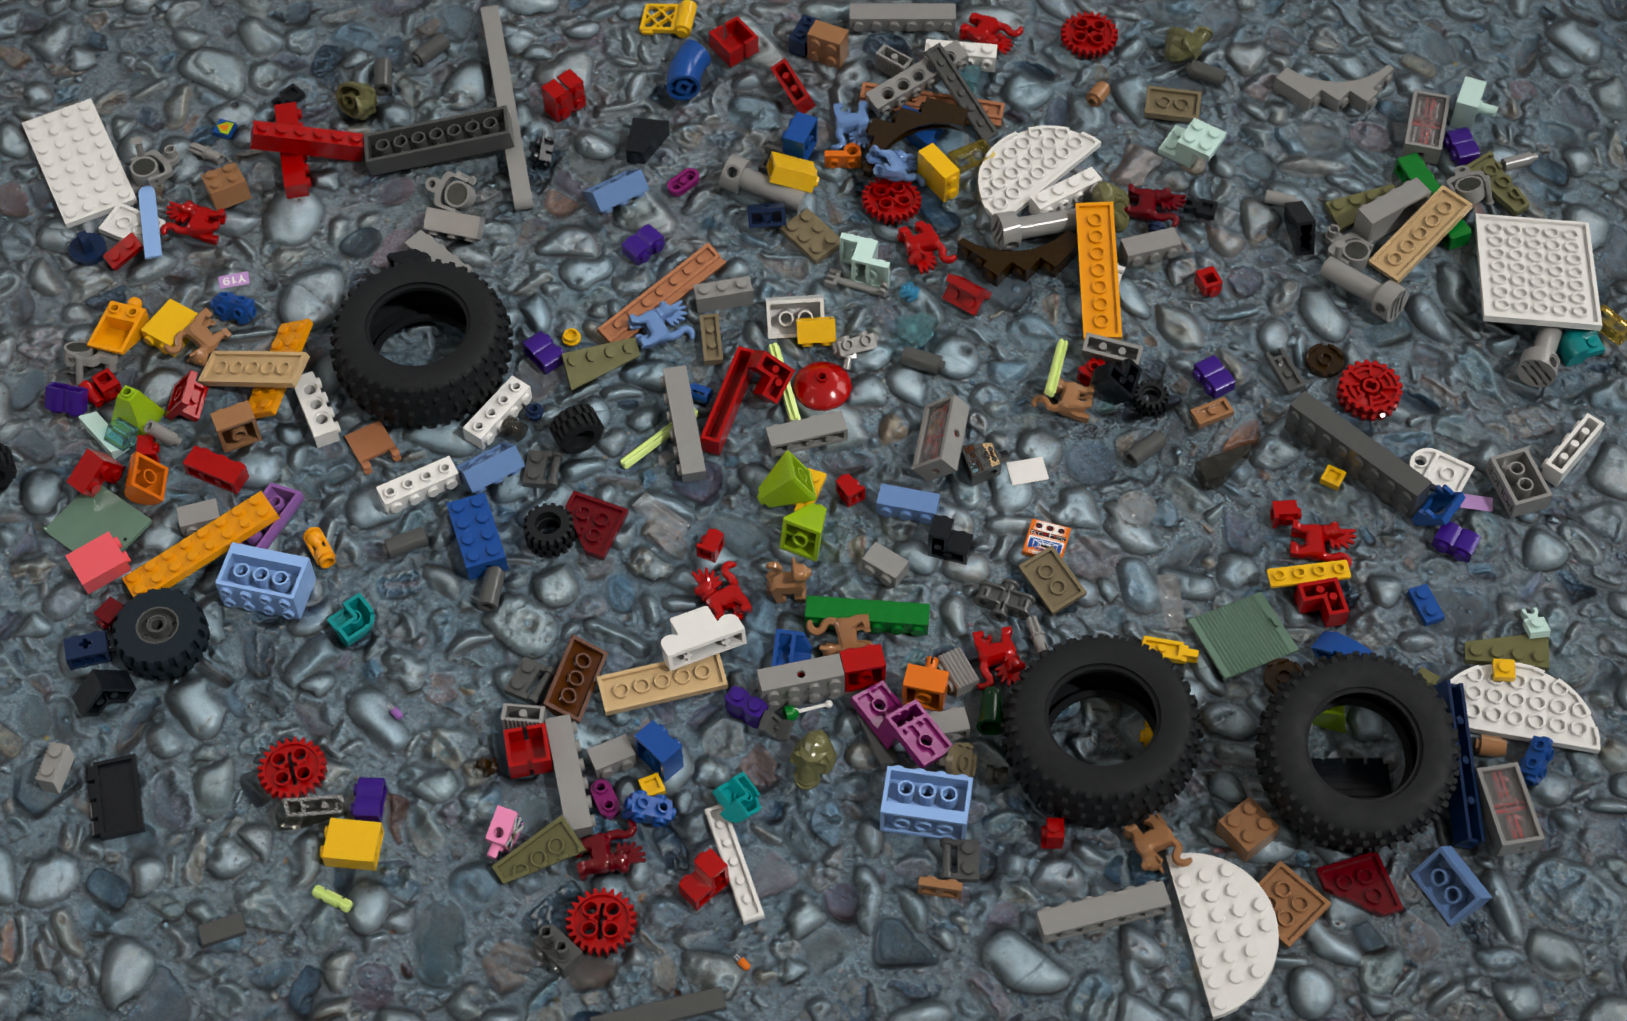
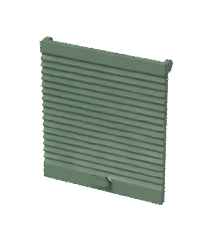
M101 485L100 491L94 497L80 493L47 527L44 526L42 529L46 534L53 537L72 552L109 531L113 538L117 536L123 546L119 549L123 552L153 521Z
M1262 592L1234 603L1232 602L1195 618H1190L1187 621V625L1191 626L1223 677L1222 681L1224 683L1228 682L1231 677L1265 665L1275 659L1283 658L1299 650Z

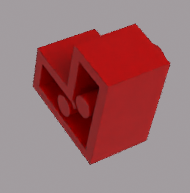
M755 350L746 366L761 376L753 394L771 404H778L796 371L765 350Z
M87 448L66 482L80 493L94 497L100 491L104 481L116 484L122 477L126 467L110 455Z
M1337 577L1297 584L1294 598L1300 614L1320 610L1326 628L1346 624L1350 611Z
M711 848L706 852L702 851L696 856L694 861L695 871L690 875H685L678 884L679 893L696 911L729 885L728 865Z

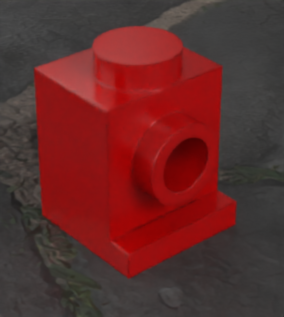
M1214 266L1197 270L1195 273L1194 284L1198 286L1204 297H1216L1219 295L1223 282Z
M1094 357L1091 358L1084 366L1078 368L1077 380L1088 387L1091 385L1090 382L1095 368L1106 363L1102 359L1096 360Z
M109 368L91 377L106 403L116 399L122 390L120 382Z
M149 434L137 435L136 451L160 463L158 457L160 444L156 442V438Z
M849 473L843 474L835 480V490L848 508L865 499V487L860 486L856 478L853 479Z
M1296 500L1272 501L1270 508L1272 529H1276L1277 525H1292L1293 519H1301V508H1298Z
M709 528L707 534L701 537L700 544L697 543L696 545L697 557L716 563L725 545L724 533L718 529Z
M1046 818V825L1041 827V849H1063L1064 818Z

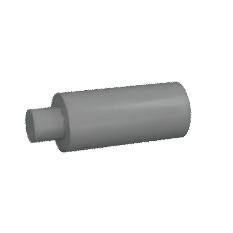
M1526 152L1503 158L1500 161L1503 166L1502 170L1506 172L1532 165L1534 161L1538 160V154Z
M1267 190L1264 203L1284 207V203L1303 200L1296 199L1295 195Z
M149 420L145 424L144 432L169 446L180 445L181 439L178 438L177 433L154 420Z

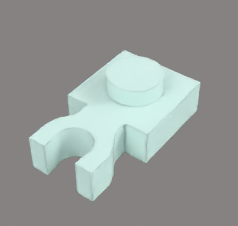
M1537 607L1532 609V614L1527 613L1526 609H1521V617L1524 620L1523 627L1529 639L1550 637L1551 630L1545 618L1538 617Z

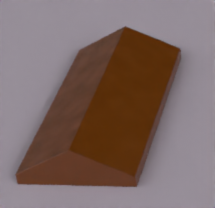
M572 634L542 706H546V709L556 717L570 714L571 722L576 721L579 724L597 683V676L600 675L609 652Z

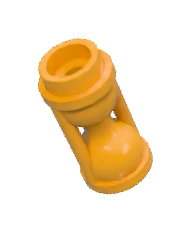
M319 527L308 528L303 534V540L317 565L324 569L333 566L336 562V556L322 530Z

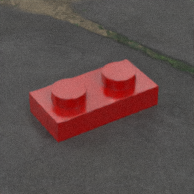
M131 232L105 253L103 257L117 271L144 249V246L136 235Z

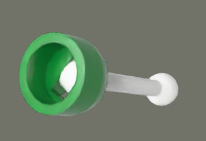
M826 700L825 703L801 709L794 705H787L782 707L784 719L794 721L798 718L799 713L823 707L831 708L833 703L831 700Z

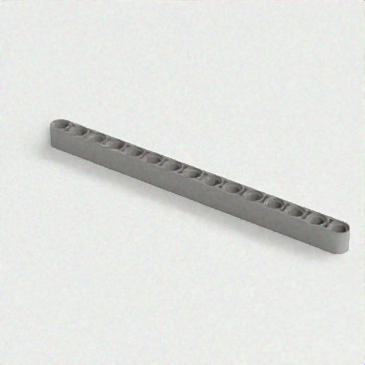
M498 5L480 7L497 107L507 105L512 119L515 147L506 148L505 154L515 211L534 209Z

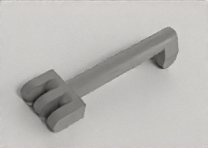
M833 268L829 269L826 280L823 282L825 287L836 289L839 284L884 298L887 297L889 286L886 282H882L880 288L842 278V271Z

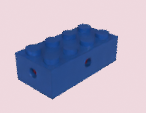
M485 492L446 503L469 581L484 577L485 570L488 567L499 566L503 571L508 570L505 552Z

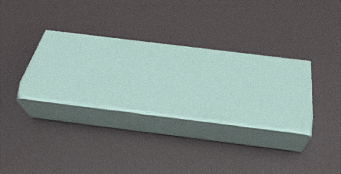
M97 412L78 416L81 425L114 459L130 450V447Z

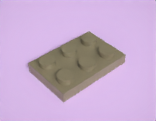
M1148 86L1144 117L1191 123L1194 118L1199 120L1202 92Z
M808 208L786 222V225L779 227L780 233L815 265L840 249V237Z
M1053 545L1018 565V569L1052 616L1087 595L1086 590Z

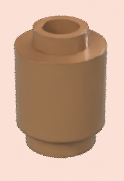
M1099 81L1093 85L1086 94V101L1090 106L1100 107L1110 94L1108 83Z
M1480 734L1478 738L1474 739L1473 749L1480 756L1504 757L1507 741L1498 736Z

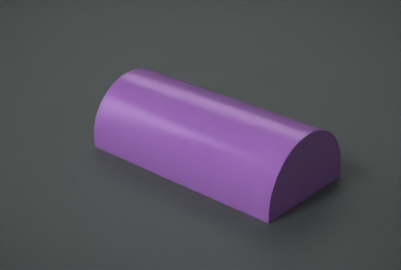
M271 482L263 494L280 519L240 544L268 549L303 503L304 496L301 491Z

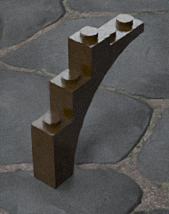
M926 97L925 102H921L919 112L900 107L899 112H895L892 123L873 117L872 123L869 122L866 128L868 140H870L867 152H869L873 145H877L882 150H889L894 144L905 137L920 131L951 129L963 132L969 109ZM866 158L862 162L861 169H864V176L871 178L873 174L872 169L876 164L868 163Z
M1067 230L1048 244L1021 251L989 249L962 238L958 241L957 254L974 264L978 269H982V278L996 287L1010 273L1024 282H1027L1039 269L1055 278L1078 255L1077 235Z

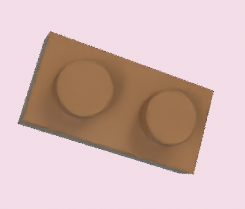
M1225 397L1190 410V416L1199 429L1231 417L1234 414L1233 408Z
M919 876L918 894L961 900L963 883L954 879L940 880L933 876Z

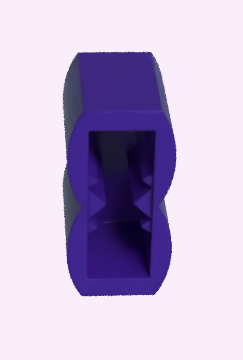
M1467 127L1445 132L1443 146L1449 151L1450 160L1456 166L1469 164L1480 157L1479 147L1473 140L1472 134Z
M647 224L622 243V253L638 266L646 263L651 255L660 252L664 248L665 240L662 234L650 224Z
M539 331L522 342L523 351L526 356L544 374L547 375L563 364L561 354L564 351L560 346L553 344V340L548 334L545 335L542 331Z
M1215 355L1194 364L1193 378L1203 385L1205 393L1213 399L1234 390L1235 380L1233 376L1224 368Z
M51 382L45 388V408L51 410L52 413H68L71 417L83 415L87 412L88 389L60 382Z
M1449 521L1446 525L1440 526L1433 539L1432 546L1440 553L1451 554L1458 561L1470 562L1480 543L1481 536L1471 530L1462 529L1459 525Z
M732 686L725 696V708L730 715L743 719L752 728H759L765 710H768L767 704L762 699L750 696L745 689L738 686Z
M359 777L358 784H354L353 794L356 798L355 802L351 803L350 806L351 816L355 820L382 822L387 794L385 778Z

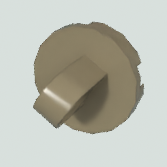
M956 742L951 746L947 756L936 761V765L945 767L947 774H965L968 777H974L977 768V754H973L972 748L974 747L970 743Z

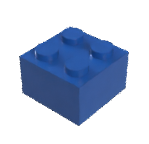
M797 112L794 118L790 119L788 129L783 132L781 138L783 154L805 160L809 159L818 142L817 117Z
M652 720L634 735L637 756L653 772H658L664 782L684 767L682 744L677 738L669 736L667 729L662 724L658 725Z

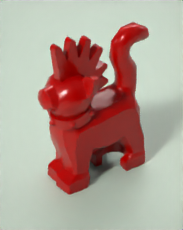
M972 13L969 16V23L977 27L963 23L959 28L960 40L968 39L973 43L997 44V51L1004 55H1007V51L1010 52V47H1013L1012 39H1007V35L1015 38L1023 34L1022 26L1017 30H1012L1010 25L999 22L995 17ZM999 31H1003V32H1005L1007 35H1003V36H1002V33H999V34H997V33H998Z
M187 200L182 204L169 202L171 206H167L169 211H166V215H170V220L175 219L176 223L181 221L182 224L188 219L190 220L184 227L172 222L163 224L160 228L161 235L165 236L168 230H173L176 234L188 235L205 243L217 245L219 236H213L214 230L220 229V225L225 224L227 219L225 209L212 210L208 207L194 204L191 200Z
M922 220L916 222L914 228L917 232H920L916 235H913L907 226L898 229L897 239L898 242L905 244V249L909 256L907 262L910 266L918 267L921 275H923V270L928 274L929 269L934 270L933 265H937L935 261L936 256H934L932 251L938 250L939 259L946 264L954 263L957 259V255H946L947 250L930 223L926 224Z
M1293 519L1291 536L1303 538L1305 543L1299 545L1297 542L1291 541L1290 557L1305 558L1315 562L1347 560L1350 568L1352 558L1347 553H1327L1325 551V542L1329 541L1332 550H1334V547L1340 550L1341 546L1348 549V544L1354 545L1355 543L1351 539H1356L1357 536L1353 534L1356 532V529H1341L1339 523L1335 521L1329 525L1300 524L1297 519Z
M727 561L721 567L722 576L729 582V585L720 590L716 589L722 585V581H719V575L714 578L715 570H712L710 575L707 567L705 568V574H703L700 568H698V574L692 571V576L698 583V586L694 588V594L702 598V601L706 603V606L709 607L717 621L724 615V611L729 609L733 610V615H736L739 620H743V612H752V606L739 587L737 578L733 573L729 572V569L737 566L734 561Z
M1011 626L1002 627L1000 642L992 643L991 635L982 639L984 637L983 631L973 632V643L978 653L980 664L979 670L981 676L986 680L984 683L977 684L978 689L985 690L986 687L994 685V676L989 671V667L999 664L1002 665L997 667L995 672L998 673L997 678L1002 677L1001 684H1004L1007 680V687L1010 688L1012 682L1015 684L1017 680H1020L1019 674L1025 670L1026 664L1019 659L1020 656L1016 653V648L1011 640L1013 635Z

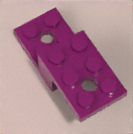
M883 680L854 695L849 701L887 750L901 743L916 764L922 769L946 756L953 745L917 699L903 706ZM874 704H880L883 710L877 709ZM921 739L927 740L930 746L924 745Z

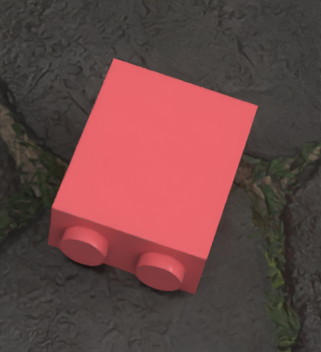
M109 531L65 555L88 595L132 570L128 564L131 562L130 557L126 551H120L119 548L123 547L117 536L113 538Z

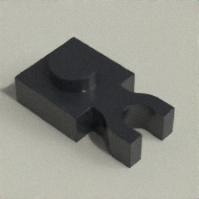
M292 83L279 93L280 97L271 100V104L273 107L277 104L296 102L297 104L306 97L305 92Z
M1186 198V205H1184L1183 209L1184 213L1194 212L1196 213L1195 217L1214 221L1218 202L1202 198L1198 202L1193 198Z

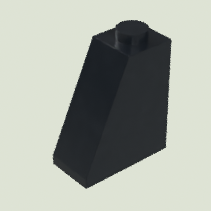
M633 117L626 147L627 163L646 164L670 134L669 121Z
M1303 201L1284 203V222L1295 255L1314 254L1316 220Z

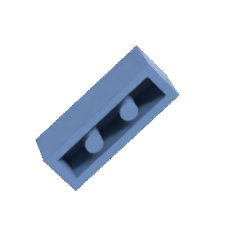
M881 483L876 502V514L884 517H896L905 521L912 520L923 524H932L934 515L938 513L940 494Z

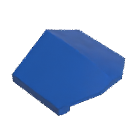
M776 628L771 667L811 659L812 646L804 632Z

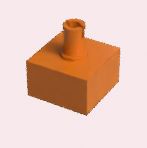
M932 656L926 657L925 666L908 663L902 685V705L917 699L925 710L943 711L948 693L949 671L937 669L938 658L934 657L931 664Z

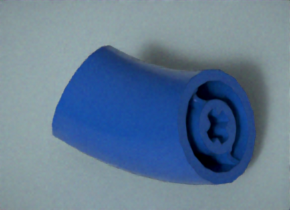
M687 39L684 41L674 55L667 72V93L676 100H689L699 93L702 75L711 63L709 53L695 40Z

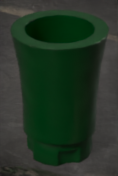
M986 687L982 691L979 717L976 729L982 734L998 735L1003 733L1001 732V723H1005V720L1002 716L1003 697L1001 689Z

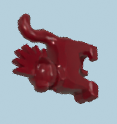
M1129 184V202H1135L1138 205L1132 206L1129 204L1128 207L1124 208V211L1130 217L1146 222L1151 220L1160 222L1172 220L1171 226L1175 228L1179 225L1180 218L1176 214L1170 213V211H1178V207L1184 208L1182 203H1186V195L1172 194L1171 190L1167 187L1162 190L1135 188L1133 184ZM1161 205L1162 211L1164 212L1167 209L1169 213L1162 214L1156 212V206Z
M633 820L627 821L628 830L614 829L606 833H597L580 839L587 849L584 853H590L591 859L577 864L581 881H585L588 875L604 874L615 871L625 874L629 871L631 864L646 862L645 858H641L646 853L639 852L643 847L640 845L634 848L636 846L635 841L629 846L625 841L622 847L618 843L616 853H611L612 840L628 839L635 835L637 824ZM581 853V854H579V855H577V856H575V857H576V858L582 857L583 853Z

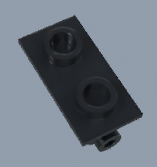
M544 131L541 137H537L534 148H537L532 157V162H534L533 170L537 166L544 170L551 166L552 155L550 154L553 152L554 141L551 137H544Z

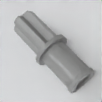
M195 142L189 145V151L201 156L203 160L208 159L219 165L224 161L225 155L213 150L210 146L205 147Z
M1035 615L1028 617L1026 622L1031 633L1029 638L1034 643L1037 655L1040 656L1045 650L1050 652L1045 639L1046 634L1041 630L1037 617Z

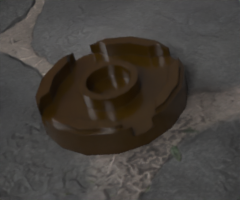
M1316 344L1307 351L1306 367L1317 377L1332 378L1343 370L1344 355L1334 345Z
M1287 658L1275 659L1269 662L1264 670V686L1270 693L1275 694L1279 691L1276 687L1280 682L1286 683L1288 680H1291L1288 675L1292 671L1300 673L1303 669L1298 663L1289 661Z

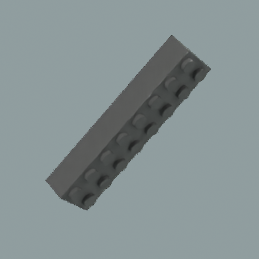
M507 105L364 134L365 161L371 176L515 147L512 119Z
M1303 391L1290 404L1284 425L1290 433L1302 439L1306 445L1313 447L1321 456L1328 458L1335 466L1343 469L1353 479L1361 482L1368 490L1380 496L1383 501L1394 506L1401 514L1411 518L1426 501L1432 484L1429 479L1308 392Z

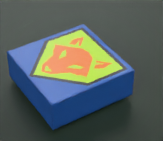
M219 119L212 131L213 136L230 140L237 129V124L232 121Z

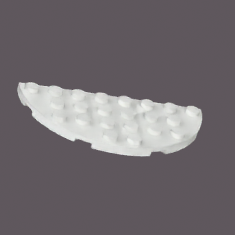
M1052 125L1029 127L1027 131L1013 132L1004 137L987 152L979 169L978 194L985 211L991 218L994 213L1014 211L1018 214L1029 205L1030 196L1053 186L1101 147V141L1085 132L1078 133L1069 130V127Z
M1515 662L1516 679L1514 682L1493 681L1492 664L1476 665L1450 679L1452 684L1463 683L1469 729L1472 733L1531 742L1533 735L1538 737L1546 736L1553 740L1552 746L1595 754H1599L1601 750L1598 727L1595 726L1591 717L1592 713L1586 703L1568 684L1561 679L1557 680L1544 673L1545 670Z
M1182 853L1180 858L1186 859L1191 857L1192 863L1187 867H1180L1173 862L1171 855H1166L1213 1020L1227 1016L1237 1011L1240 1006L1250 999H1253L1261 991L1273 971L1279 943L1275 911L1262 887L1252 876L1235 864L1212 855Z

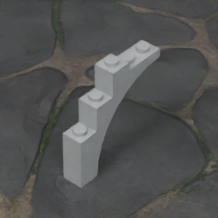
M1388 64L1379 72L1368 77L1343 82L1313 79L1286 68L1276 77L1273 90L1306 111L1322 103L1334 112H1338L1341 108H1345L1347 104H1350L1365 114L1369 109H1373L1378 102L1377 96L1382 91V88L1392 82L1394 68Z

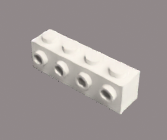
M926 39L925 51L938 43L945 47L953 41ZM959 42L969 55V64L963 70L995 72L997 44Z
M1090 167L1030 196L1029 212L1035 215L1069 209L1075 206V203H1081L1091 198L1094 186L1098 181H1102V178Z
M511 376L463 427L465 439L484 450L487 445L494 441L499 432L504 431L507 424L517 417L519 411L530 403L532 399L530 386Z
M1589 413L1581 421L1578 420L1572 429L1573 431L1565 435L1560 446L1557 445L1551 454L1552 456L1546 458L1542 463L1541 468L1543 470L1541 474L1543 478L1557 487L1598 439L1605 423Z
M447 456L379 485L376 489L386 513L391 515L411 505H417L425 499L435 497L446 490L454 489L461 484L454 463L450 456Z

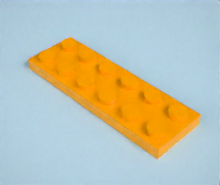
M308 318L281 324L272 342L270 351L302 352L314 323ZM254 387L248 402L255 419L275 416L287 388Z

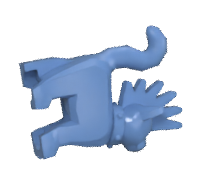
M859 101L857 113H851L850 108L845 112L841 111L843 108L842 103L833 104L834 118L836 120L835 137L839 144L831 145V149L843 150L846 145L844 135L849 134L850 142L856 143L860 148L866 150V145L868 146L870 142L868 140V133H866L869 123L867 115L869 109L868 101Z
M873 145L869 149L866 159L868 163L876 164L872 170L877 177L893 182H912L915 180L921 187L925 186L926 180L918 173H910L911 171L915 172L918 167L916 165L917 161L912 160L914 158L913 154H906L899 149L895 151L882 150L877 145Z
M682 300L672 305L667 304L666 301H661L658 307L640 316L629 315L627 323L630 330L644 328L647 333L646 335H635L637 344L641 346L642 350L664 344L667 341L679 339L684 333H687L691 340L695 338L694 329L688 325L680 326L676 331L670 332L664 323L666 321L673 327L674 324L679 325V321L685 320L682 316L687 315V312L682 311L686 308L685 305L680 306L683 303Z

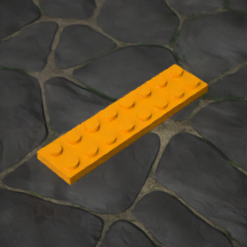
M1113 201L1075 203L1083 342L1087 332L1122 340Z
M259 491L130 572L122 579L133 597L139 593L148 592L147 590L170 588L229 551L232 542L242 543L280 519V517L263 492Z

